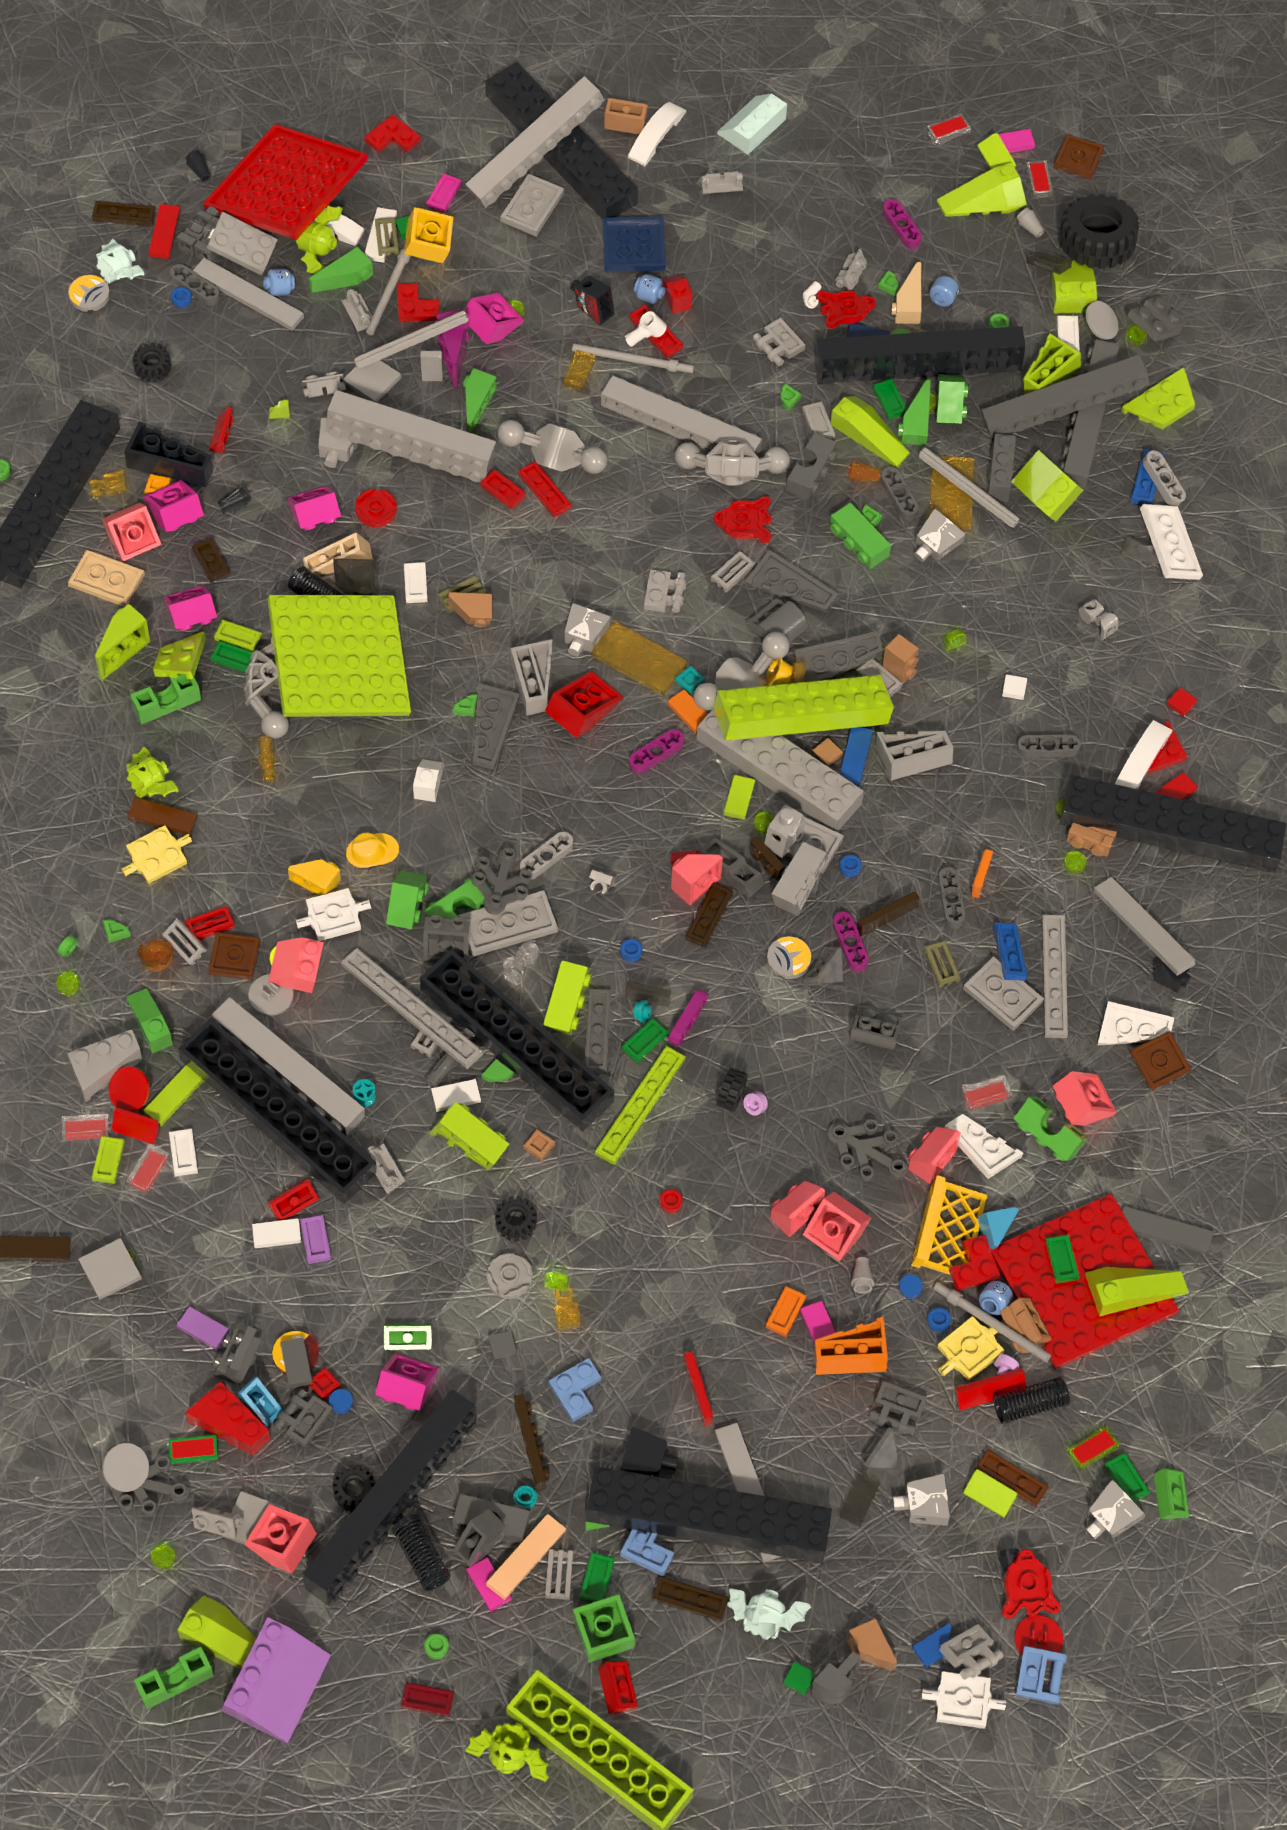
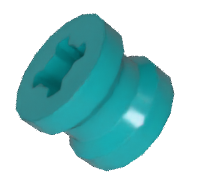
M367 1079L358 1080L353 1086V1098L361 1106H371L376 1100L374 1083Z

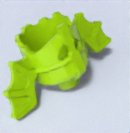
M328 205L327 209L321 212L316 221H313L296 240L298 249L306 251L301 260L306 263L308 273L316 274L324 268L323 264L317 260L316 255L325 256L336 248L337 239L335 238L334 230L326 224L339 220L342 207L333 208Z
M143 747L137 754H132V762L126 765L128 772L126 778L127 781L131 782L132 789L136 791L135 795L137 798H142L146 795L151 797L154 794H161L163 797H166L171 792L179 791L172 780L165 782V774L169 773V770L164 761L159 762L156 758L151 757L146 747Z
M505 1723L502 1726L499 1724L496 1726L493 1734H490L487 1729H483L481 1735H472L470 1737V1745L465 1751L480 1757L485 1749L489 1748V1759L493 1766L501 1773L510 1774L524 1767L525 1762H527L532 1777L542 1781H547L549 1778L546 1773L548 1763L541 1759L539 1748H529V1731L524 1730L522 1724L516 1723L511 1725L510 1723Z

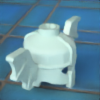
M114 239L109 244L102 245V251L96 254L98 259L96 267L101 270L100 274L105 278L104 280L107 284L124 277L132 280L135 276L144 275V271L139 265L132 266V262L136 260L132 250H127Z
M730 1589V1601L727 1603L729 1608L734 1610L735 1621L744 1619L743 1625L746 1632L750 1630L753 1635H761L762 1639L766 1640L770 1637L776 1639L780 1627L791 1631L795 1623L805 1621V1614L811 1609L809 1603L796 1601L785 1612V1605L778 1599L779 1594L772 1590H765L764 1593L752 1596L749 1605H747L744 1591Z

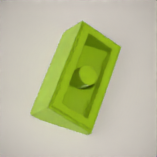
M997 132L977 145L990 169L1010 162L1016 168V163Z
M978 1469L974 1472L963 1492L964 1495L1003 1518L1007 1515L1018 1495L1012 1489Z

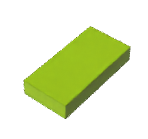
M222 620L214 639L218 642L222 641L254 652L263 635L262 632Z
M734 775L724 816L742 820L746 819L755 786V779Z
M101 1136L92 1174L93 1181L116 1183L125 1144L124 1139Z

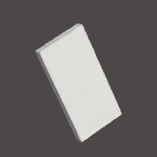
M1143 504L1140 510L1164 577L1200 580L1203 574L1178 506Z

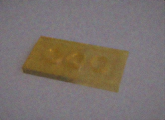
M939 456L973 482L974 458ZM931 467L930 515L934 509H937L961 531L971 532L973 498Z
M615 621L591 652V656L663 696L672 686L675 678L687 665L686 660Z

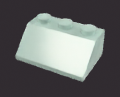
M773 94L755 96L718 130L717 134L748 155L786 120L787 103Z

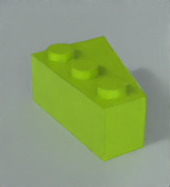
M1049 333L1047 342L1039 351L1038 358L1032 363L1024 377V395L1071 379L1081 370V353Z
M561 961L543 1024L546 1029L572 1035L573 1030H577L580 1020L578 1014L580 1009H583L586 999L585 993L592 978L588 967Z
M456 1101L447 1109L429 1132L434 1136L439 1133L448 1139L447 1144L451 1147H454L455 1144L465 1151V1156L487 1170L497 1162L509 1146L506 1138L501 1133L491 1130L486 1121L479 1117L476 1118L470 1113V1109L466 1105L458 1104Z

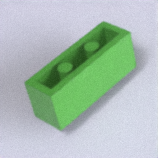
M851 503L831 515L830 530L835 536H839L846 548L852 550L857 555L858 560L869 569L890 556L891 544Z

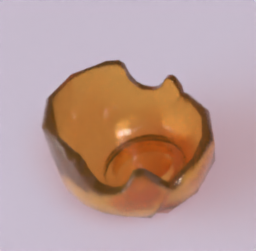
M150 940L148 945H140L137 953L143 967L152 972L166 969L172 964L174 959L172 947L164 941Z

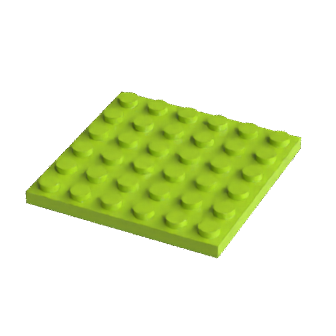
M269 595L267 600L283 717L410 715L411 708L394 596Z

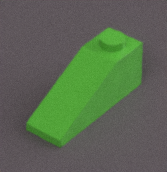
M356 247L309 278L310 291L315 293L358 285L373 275L372 261Z
M474 368L471 374L465 377L463 383L466 394L467 431L472 434L497 389L496 376Z
M931 380L925 381L904 414L903 423L898 425V436H902V444L926 445Z
M147 988L126 996L151 1053L153 1054L172 1046L171 1033Z

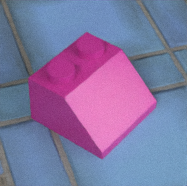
M500 293L471 298L464 310L468 315V326L486 344L501 341L524 321Z
M182 480L143 496L156 522L166 532L175 531L179 526L195 522L199 517L204 516L197 493Z
M327 486L287 498L296 524L301 529L310 530L315 528L318 523H333L336 521V518L341 517L335 493Z
M204 585L163 597L170 619L176 630H188L192 628L193 624H208L213 621V618H217L211 593Z
M395 1353L381 1370L375 1395L381 1397L384 1401L402 1404L407 1409L420 1410L428 1398L439 1368Z

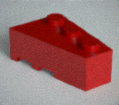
M222 1382L217 1384L185 1412L187 1423L193 1426L196 1425L206 1430L207 1433L226 1440L227 1443L252 1456L271 1440L269 1430Z

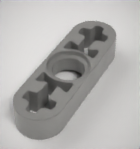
M1150 451L1143 459L1144 468L1166 503L1170 506H1179L1186 498L1184 489L1162 454L1158 451ZM1160 475H1165L1169 482H1163L1160 479Z
M567 832L557 833L520 862V871L526 870V866H534V871L530 869L528 871L532 873V879L537 878L571 852L573 849V837ZM559 841H567V845L561 844L559 846ZM543 852H550L553 857L549 860H544L540 855Z

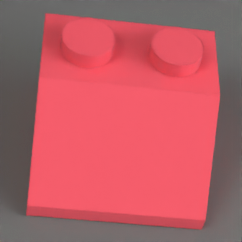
M142 503L135 504L102 519L109 539L122 561L162 545L147 507Z
M688 854L683 859H678L672 866L671 889L688 905L693 904L711 888L713 883L716 884L721 879L723 857L720 855Z
M302 937L277 942L268 983L273 982L278 986L312 993L324 942Z
M1072 1071L1053 1085L1056 1098L1062 1104L1066 1112L1065 1116L1072 1125L1085 1126L1117 1113L1098 1074Z
M936 1127L932 1133L927 1132L921 1141V1147L919 1149L915 1148L909 1155L908 1170L931 1185L936 1176L940 1174L957 1152L961 1132Z
M806 1181L799 1186L797 1184L789 1190L788 1196L783 1200L778 1199L771 1206L770 1219L788 1237H791L814 1216L825 1196V1190Z
M833 1192L823 1198L803 1236L841 1261L861 1237L871 1217Z
M269 1504L246 1540L245 1545L272 1566L292 1574L317 1533L309 1519Z

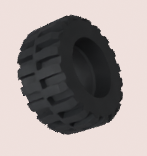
M1090 194L1085 198L1082 196L1070 203L1063 212L1059 239L1062 250L1065 254H1068L1072 261L1076 260L1077 264L1087 265L1088 268L1099 267V269H1105L1106 267H1116L1117 264L1121 265L1135 251L1139 231L1138 216L1130 205L1127 206L1125 201H1119L1114 196L1107 197L1105 194H1099V196ZM1091 230H1102L1108 233H1097Z

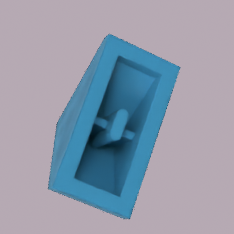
M1016 1207L986 1212L977 1217L981 1234L986 1236L991 1249L999 1246L1019 1211Z
M256 1376L238 1393L243 1405L265 1427L273 1422L281 1411L283 1412V1409Z

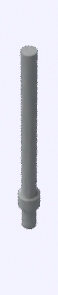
M404 248L398 254V262L366 330V333L369 335L374 334L402 270L411 258L410 255L404 254Z
M576 343L572 347L573 352L665 368L670 372L677 373V371L692 374L694 372V365L679 363V360L670 359L668 361Z
M940 1282L935 1284L934 1290L946 1297L949 1303L954 1306L958 1305L1045 1363L1048 1362L1051 1357L1049 1353L964 1299L963 1295L955 1289L950 1290Z

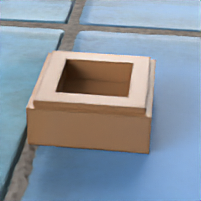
M827 738L812 750V755L829 767L843 756V751Z
M537 1129L523 1145V1149L542 1161L555 1146V1141Z

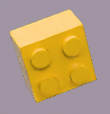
M414 207L407 221L404 254L443 264L450 252L453 217Z

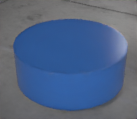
M185 287L174 289L171 293L172 304L178 308L189 306L192 301L190 290Z
M855 855L844 856L840 860L839 865L841 874L849 878L859 875L862 867L861 860Z
M628 939L621 944L620 955L625 961L636 962L642 956L643 948L639 941Z
M908 1274L902 1277L899 1284V1291L902 1296L914 1299L921 1294L923 1283L918 1276Z
M938 1307L929 1312L927 1324L931 1330L944 1332L949 1328L951 1315L946 1309Z
M338 1389L330 1395L329 1405L333 1407V1412L336 1414H346L352 1409L353 1398L350 1392Z

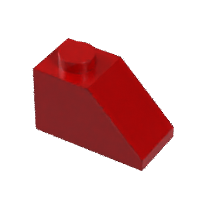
M676 275L662 279L663 287L666 288L665 297L672 314L692 309V292L686 278Z

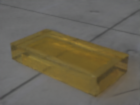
M576 350L564 378L563 386L583 392L595 363L596 355Z

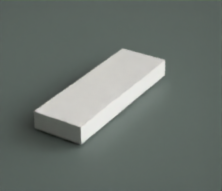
M377 207L365 250V255L371 261L384 263L387 253H383V256L378 255L375 219H396L397 210ZM387 223L390 242L392 236V226L391 223ZM379 224L382 248H385L383 224Z

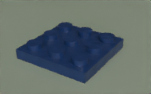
M603 217L604 272L665 271L664 217Z

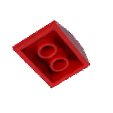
M590 671L554 692L545 712L575 738H578L588 732L622 701L623 696L593 671Z

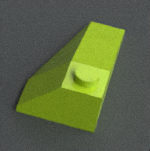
M1012 162L993 168L937 199V203L945 217L967 216L976 212H982L983 215L994 211H1001V214L1010 213L1027 206L1020 176Z
M857 396L844 397L832 410L831 425L894 467L898 468L909 456L910 452L874 408Z
M1105 1267L1085 1272L1099 1316L1189 1293L1181 1271Z
M204 1595L189 1609L178 1628L180 1639L197 1648L202 1647L203 1651L239 1669H242L257 1639L226 1606Z

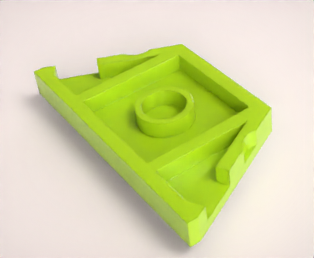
M1180 369L1122 406L1121 411L1126 415L1128 412L1137 415L1139 420L1151 423L1160 429L1166 428L1195 408V402L1185 369Z
M204 631L160 648L153 667L155 677L178 678V674H186L187 679H194L206 642Z

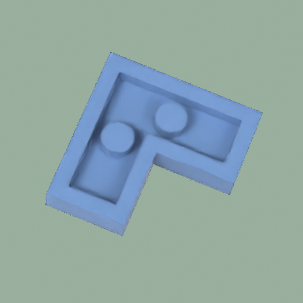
M588 1358L548 1381L549 1386L572 1422L593 1411V1407L583 1393V1390L601 1381V1376Z
M632 1530L620 1552V1557L664 1577L674 1557V1552L654 1543L658 1534Z

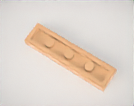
M547 1514L486 1582V1586L505 1600L566 1532V1528Z

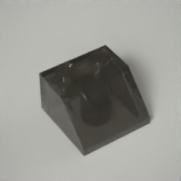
M333 558L335 585L344 594H378L376 560Z

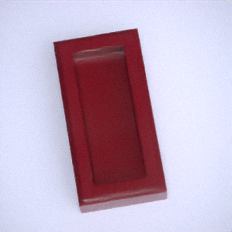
M406 1682L401 1708L449 1717L454 1691Z

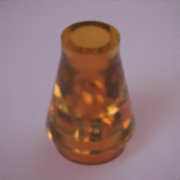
M858 461L851 463L848 479H852L853 482L879 481V469L872 468Z

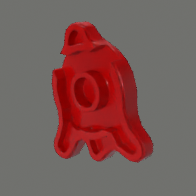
M819 291L817 293L819 302L825 304L820 308V312L827 317L825 325L829 329H833L840 324H852L862 321L876 307V300L873 297L865 295L860 297L855 295V291H842L839 293Z
M764 496L756 501L732 502L728 508L716 512L713 521L732 538L742 540L752 538L767 544L771 541V533L763 525H769L772 521V517L767 512L771 505V500L769 497Z
M1020 1550L1004 1575L1006 1601L1001 1609V1615L1004 1618L1011 1619L1021 1607L1025 1608L1026 1614L1030 1617L1036 1616L1041 1610L1053 1614L1058 1613L1061 1605L1052 1593V1579L1048 1568H1045L1035 1558L1031 1550Z

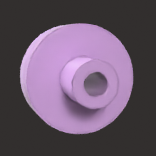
M759 1091L746 1095L743 1102L745 1110L751 1115L761 1114L768 1106L765 1095Z
M999 1354L994 1362L995 1367L998 1369L996 1375L1017 1370L1020 1366L1015 1359L1005 1354Z

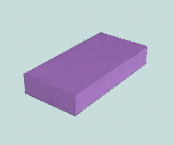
M323 1215L300 1219L308 1264L331 1260Z
M190 1306L177 1324L179 1330L216 1351L224 1341L227 1333H229V1328Z

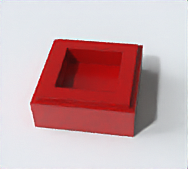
M1181 687L1167 701V706L1182 717H1185L1197 704V699Z
M326 1367L312 1377V1384H308L322 1401L341 1387L340 1383Z

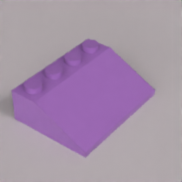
M267 1617L221 1711L288 1744L331 1655L291 1628Z

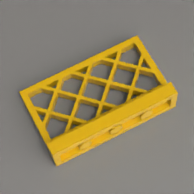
M937 1175L931 1183L911 1266L916 1268L924 1266L950 1275L949 1269L953 1267L950 1263L951 1261L960 1258L963 1264L969 1263L967 1257H964L965 1251L961 1252L955 1241L962 1237H965L966 1240L977 1237L980 1227L977 1217L983 1214L987 1195L946 1182V1178ZM946 1189L955 1192L959 1199L949 1203L945 1196ZM972 1197L980 1200L979 1207L971 1210L966 1199ZM961 1202L967 1213L958 1217L952 1206ZM948 1209L954 1220L945 1224L940 1217V1213ZM970 1216L974 1223V1228L966 1231L960 1220ZM956 1223L962 1234L953 1238L947 1227ZM943 1230L948 1238V1241L939 1244L935 1238V1233ZM951 1243L957 1254L947 1258L942 1247ZM936 1250L943 1259L938 1264L929 1261L930 1253Z

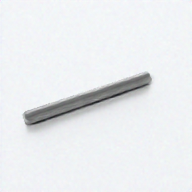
M460 311L355 357V364L358 368L370 365L468 322V315L465 311Z
M923 448L920 451V459L1007 525L1014 528L1018 524V516L931 450Z

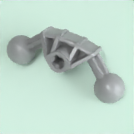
M507 420L498 428V438L503 445L514 447L523 443L532 446L534 458L537 464L562 472L581 464L586 472L597 474L602 472L607 465L606 453L598 447H590L585 450L583 442L572 430L549 423L539 429L536 434L524 431L523 426L515 420Z
M725 440L720 441L707 456L701 454L700 449L695 444L683 443L676 449L675 461L683 469H693L696 466L705 468L706 475L719 483L740 485L758 477L759 471L767 469L774 474L783 473L789 467L790 456L785 449L773 447L765 453L764 457L758 458L746 442Z
M771 632L766 635L762 642L763 653L754 665L737 657L726 660L716 673L715 684L703 683L696 688L694 692L696 705L703 710H713L719 690L766 686L767 677L763 673L774 659L786 656L790 648L788 638L780 632Z
M271 637V644L260 651L255 650L252 653L250 664L245 672L247 675L244 691L246 697L245 704L247 706L251 705L262 718L261 729L263 733L269 738L278 739L287 733L289 728L288 719L283 717V713L272 711L263 700L269 694L278 678L276 665L271 660L275 656L273 638Z

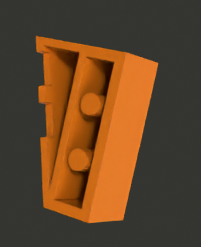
M883 1317L877 1318L875 1322L867 1325L860 1324L855 1329L846 1332L839 1331L815 1340L814 1362L816 1375L886 1372L888 1354Z

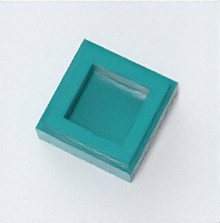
M689 666L675 678V682L691 695L699 685L705 683V678L692 666Z

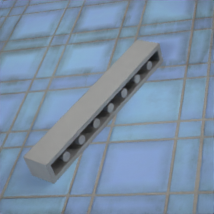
M584 76L466 183L470 193L485 208L493 204L504 191L511 188L518 178L524 176L529 168L538 163L549 150L554 149L562 138L568 136L573 128L582 123L593 110L601 106L604 101L601 92Z
M612 376L601 393V406L683 441L693 443L709 452L720 441L725 440L746 442L757 456L761 451L762 438L756 434L743 431L735 425L724 423L718 418L703 414L699 410H693L680 402L667 399L661 394L650 392L642 386H636L627 382L623 378Z
M229 997L211 1015L213 1021L343 1134L347 1136L365 1117V1108L233 999Z

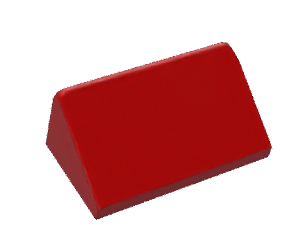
M227 407L217 418L209 446L210 451L221 453L225 451L234 420L231 407Z
M115 1107L113 1132L150 1144L156 1142L160 1132L158 1120L122 1108Z
M303 1179L268 1200L266 1204L277 1220L282 1221L319 1200V1197L310 1181Z
M613 1661L606 1662L600 1666L598 1671L608 1713L616 1714L637 1709L638 1704L628 1662Z

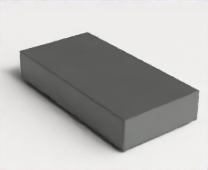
M304 1338L280 1342L289 1388L312 1384Z

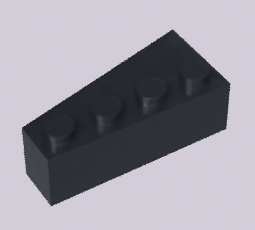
M141 421L138 422L125 449L126 468L178 481L182 480L183 482L206 487L213 473L211 455L193 446H185L174 437L168 438L155 428L153 430L149 429Z

